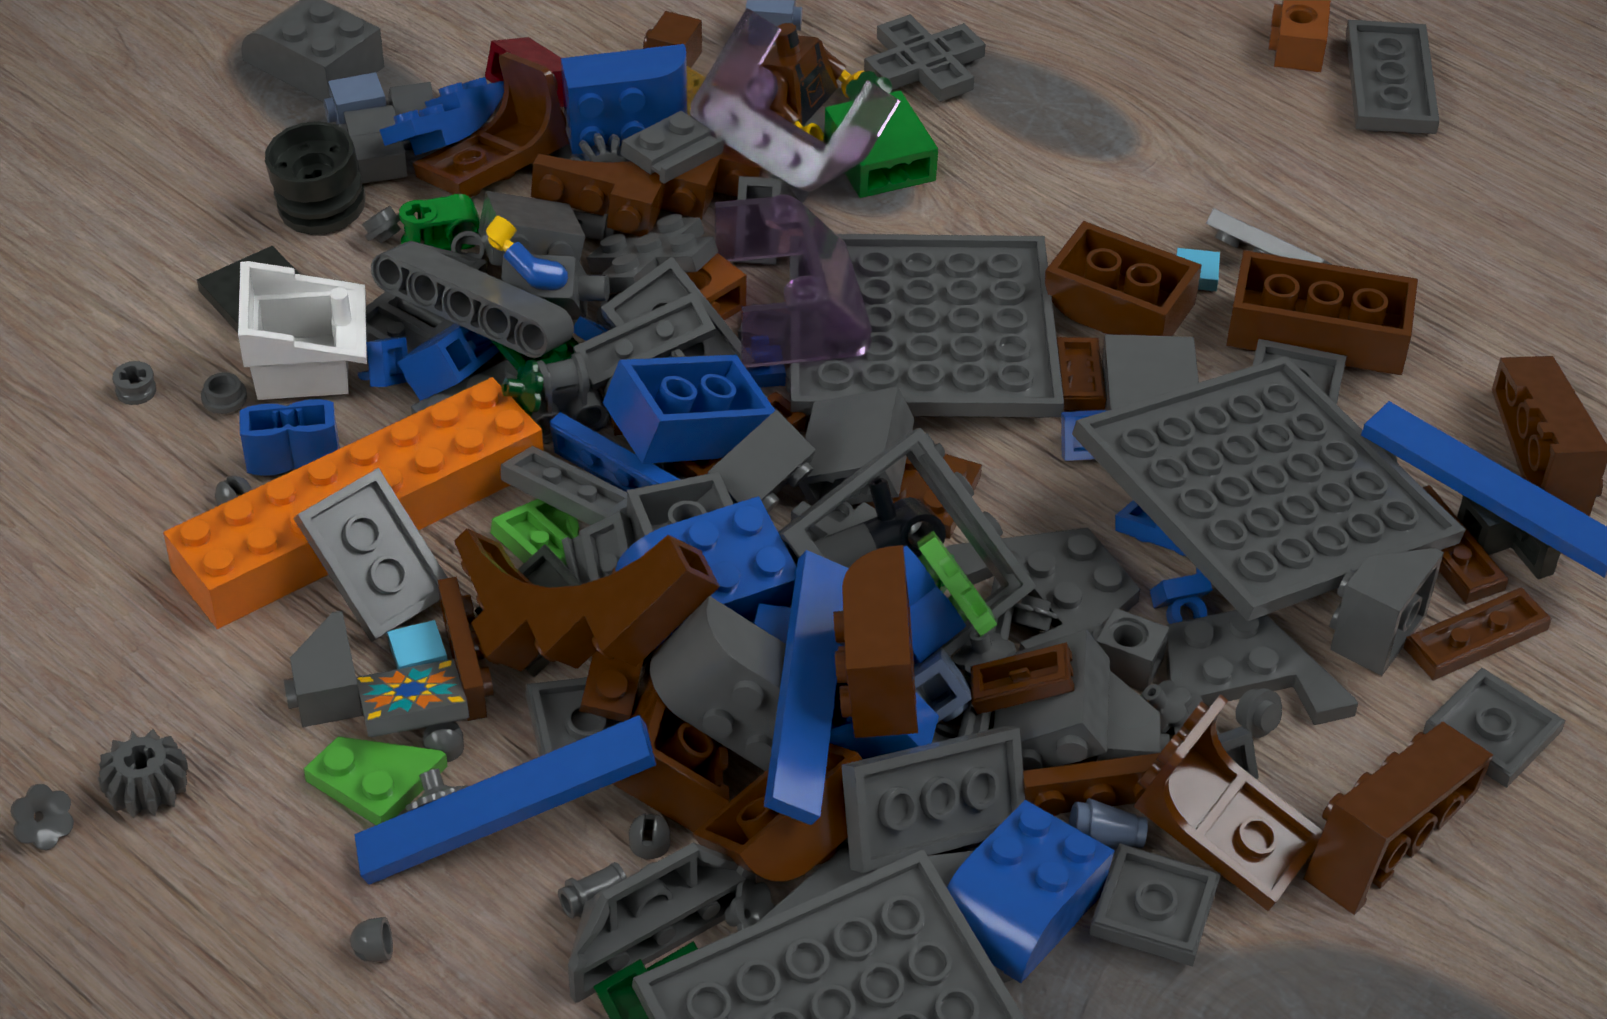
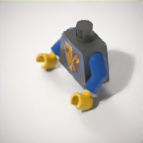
M496 216L487 227L486 233L489 244L499 251H505L502 262V281L562 307L571 316L572 320H578L579 316L586 317L588 301H608L610 294L608 275H587L577 258L572 256L531 254L520 242L513 243L510 241L517 230L509 221L501 216Z

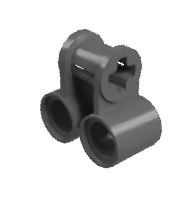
M580 352L573 353L571 359L548 364H545L542 360L537 361L538 372L543 375V389L540 393V408L538 412H532L531 418L542 429L543 444L553 442L550 421L559 412L595 432L605 427L609 421L610 414L603 404V397L599 389L593 391L589 384L588 370Z

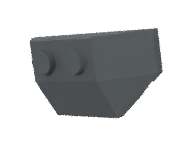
M693 842L658 862L646 865L638 873L614 886L600 890L593 898L585 902L568 963L570 997L575 1003H578L596 993L593 988L594 985L637 960L641 959L644 965L726 920L725 911L728 906H731L732 900L736 898L737 885L744 880H751L755 884L756 875L739 867L729 856Z

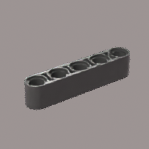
M405 242L377 255L372 260L371 274L375 283L382 290L528 357L537 358L567 343L574 333V324L571 316L562 307L417 242Z

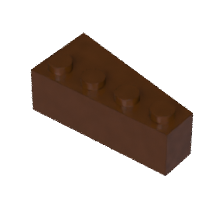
M1553 356L1500 358L1492 386V393L1521 477L1590 516L1595 499L1601 496L1603 490L1602 478L1607 466V443Z
M654 649L648 659L630 719L640 715L646 723L656 766L612 784L688 830L695 832L729 802V786L723 784V771L728 767V749L723 748L721 743L679 718L661 700L654 688L650 675V662L655 651Z
M1443 721L1426 734L1419 732L1404 751L1400 754L1395 751L1392 752L1382 763L1379 770L1373 774L1365 772L1355 783L1351 791L1345 795L1337 793L1330 800L1322 815V818L1327 822L1303 879L1355 915L1366 904V895L1371 883L1381 889L1393 877V869L1406 854L1412 858L1423 847L1434 828L1436 827L1440 830L1477 793L1494 754Z

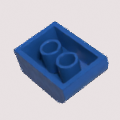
M684 44L561 58L564 115L567 120L566 132L572 154H584L579 146V142L582 140L586 141L590 147L594 146L593 138L596 133L602 135L605 144L612 134L617 135L620 138L619 146H621L622 140L679 111H683L688 115L687 60Z
M737 355L619 360L603 400L604 406L642 464L723 458L775 411Z
M757 496L661 527L645 535L622 554L615 571H618L639 559L664 537L670 535L702 551L720 585L711 597L751 621L756 618L759 603L791 607L797 567L760 497ZM665 638V639L655 648V650H656L667 638Z
M1024 800L962 863L950 880L947 889L991 963L1004 971V974L1022 983L1101 897L1115 850Z

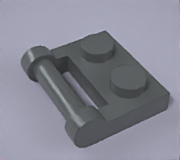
M386 291L366 306L367 342L391 337H406L408 354L419 345L454 324V322Z

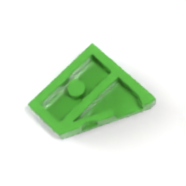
M536 499L492 518L490 533L523 563L546 544L567 566L562 539L566 537L573 539L579 536L580 527L577 518Z
M932 531L918 541V547L922 552L918 559L929 572L934 582L941 579L951 594L948 597L949 601L960 614L963 621L969 620L980 636L994 628L997 622L992 610L935 532Z
M338 736L304 768L306 782L374 825H378L396 817L406 808V805L410 804L424 790L419 777L420 774L439 768L441 774L448 765L446 753L441 750Z

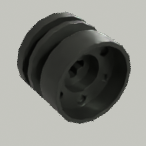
M322 121L302 122L284 129L273 137L265 150V164L270 182L274 188L273 194L277 202L278 213L285 225L300 233L310 235L328 234L347 227L359 217L365 207V190L362 185L361 174L358 171V160L354 143L346 130L336 124Z

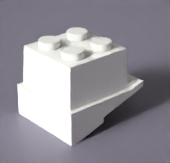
M251 261L240 262L238 337L243 366L250 367L258 400L349 394L348 361L367 364L365 285L295 274L294 268Z

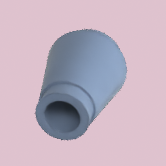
M1090 798L1087 799L1086 803L1074 802L1070 812L1069 825L1111 849L1118 848L1119 843L1136 848H1143L1148 832L1146 817L1137 816Z

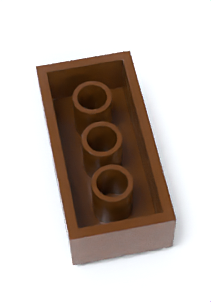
M1243 250L1226 346L1256 351L1258 340L1263 339L1347 356L1345 366L1402 375L1412 336L1418 279Z

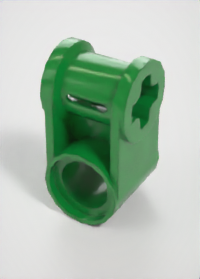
M453 194L428 200H412L403 204L399 209V219L404 224L405 231L401 237V244L408 241L421 243L420 237H422L425 245L451 251L452 241L459 233L472 231L479 234L480 217L473 200L464 194ZM415 212L418 213V219L414 216ZM462 244V249H469L476 245Z

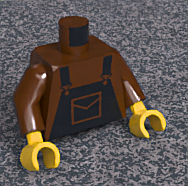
M784 23L773 29L775 46L759 63L762 105L764 109L785 114L783 129L786 132L790 130L793 133L791 139L794 148L805 152L824 140V133L817 124L810 123L805 127L803 126L838 89L836 80L838 79L842 82V92L845 97L849 98L846 94L847 84L852 80H858L860 74L864 71L861 70L851 75L845 70L846 65L833 56L823 46L819 38L800 36L797 33L796 25Z

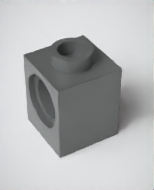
M1114 608L1105 625L1100 623L1096 625L1092 636L1109 656L1110 671L1129 687L1143 692L1146 687L1152 684L1164 660L1169 627Z

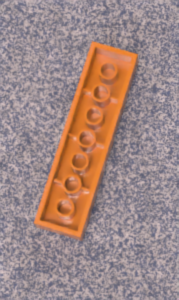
M491 377L164 531L163 534L171 571L216 629H219L329 575L293 519L297 514L379 468L419 531L510 486V484L501 480V464L531 446L544 451L542 429L512 397L503 396L502 386Z

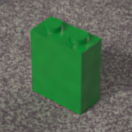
M901 90L825 107L824 140L859 198L936 181L938 147Z

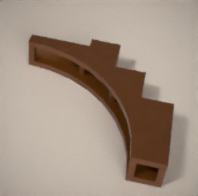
M745 104L736 119L718 135L714 136L715 139L720 136L725 139L723 153L666 183L659 181L660 175L656 172L649 174L631 161L593 162L538 154L533 163L531 197L568 203L571 208L602 216L608 214L607 228L640 237L647 235L652 230L661 210L702 220L715 192L738 197L739 176L767 177L780 148L785 114Z
M467 528L454 540L462 558V569L471 578L478 594L476 596L477 603L483 609L471 622L480 642L478 644L479 650L491 663L495 665L503 664L520 672L539 654L550 662L558 661L578 669L597 650L608 659L616 658L636 667L720 587L702 551L670 535L664 537L639 559L609 576L581 585L551 588L532 584L515 568L499 542Z

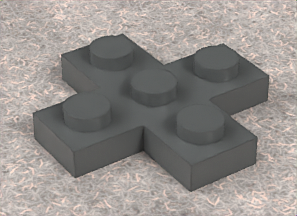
M909 14L877 26V39L888 50L865 58L864 71H872L877 77L888 78L892 83V90L919 80L941 102L974 89V76L963 65L985 57L986 44L965 23L931 35Z
M672 214L658 220L657 226L647 235L640 238H625L623 234H615L604 238L600 242V246L586 258L591 273L608 275L610 293H621L670 257L675 259L684 272H697L718 253L714 236L701 237L705 232L700 218H682L680 214Z

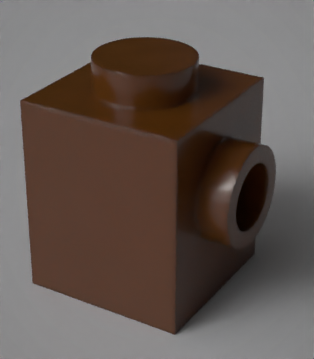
M665 11L654 28L646 32L643 49L684 44L688 73L702 53V20Z

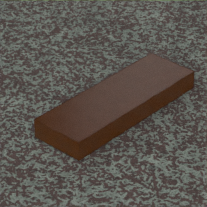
M1430 485L1422 487L1466 529ZM1467 529L1459 544L1440 550L1444 554L1439 572L1465 604L1506 590L1509 581L1508 577Z
M1520 587L1407 636L1403 648L1434 681L1547 631L1552 618Z

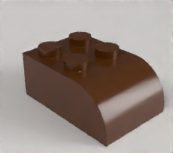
M1083 221L1045 271V286L1048 295L1052 296L1054 305L1065 316L1084 326L1113 335L1173 336L1196 303L1202 264Z
M903 545L889 546L863 555L850 566L845 574L842 585L843 611L833 612L836 643L845 642V646H838V651H835L837 683H848V685L840 686L842 718L852 717L855 738L918 733L911 614Z
M829 743L821 816L812 825L764 807L768 769L692 834L701 846L729 856L739 867L771 881H789L798 878L811 870L815 865L828 861L836 853L837 846L848 838L842 764L859 761L862 758L858 752Z

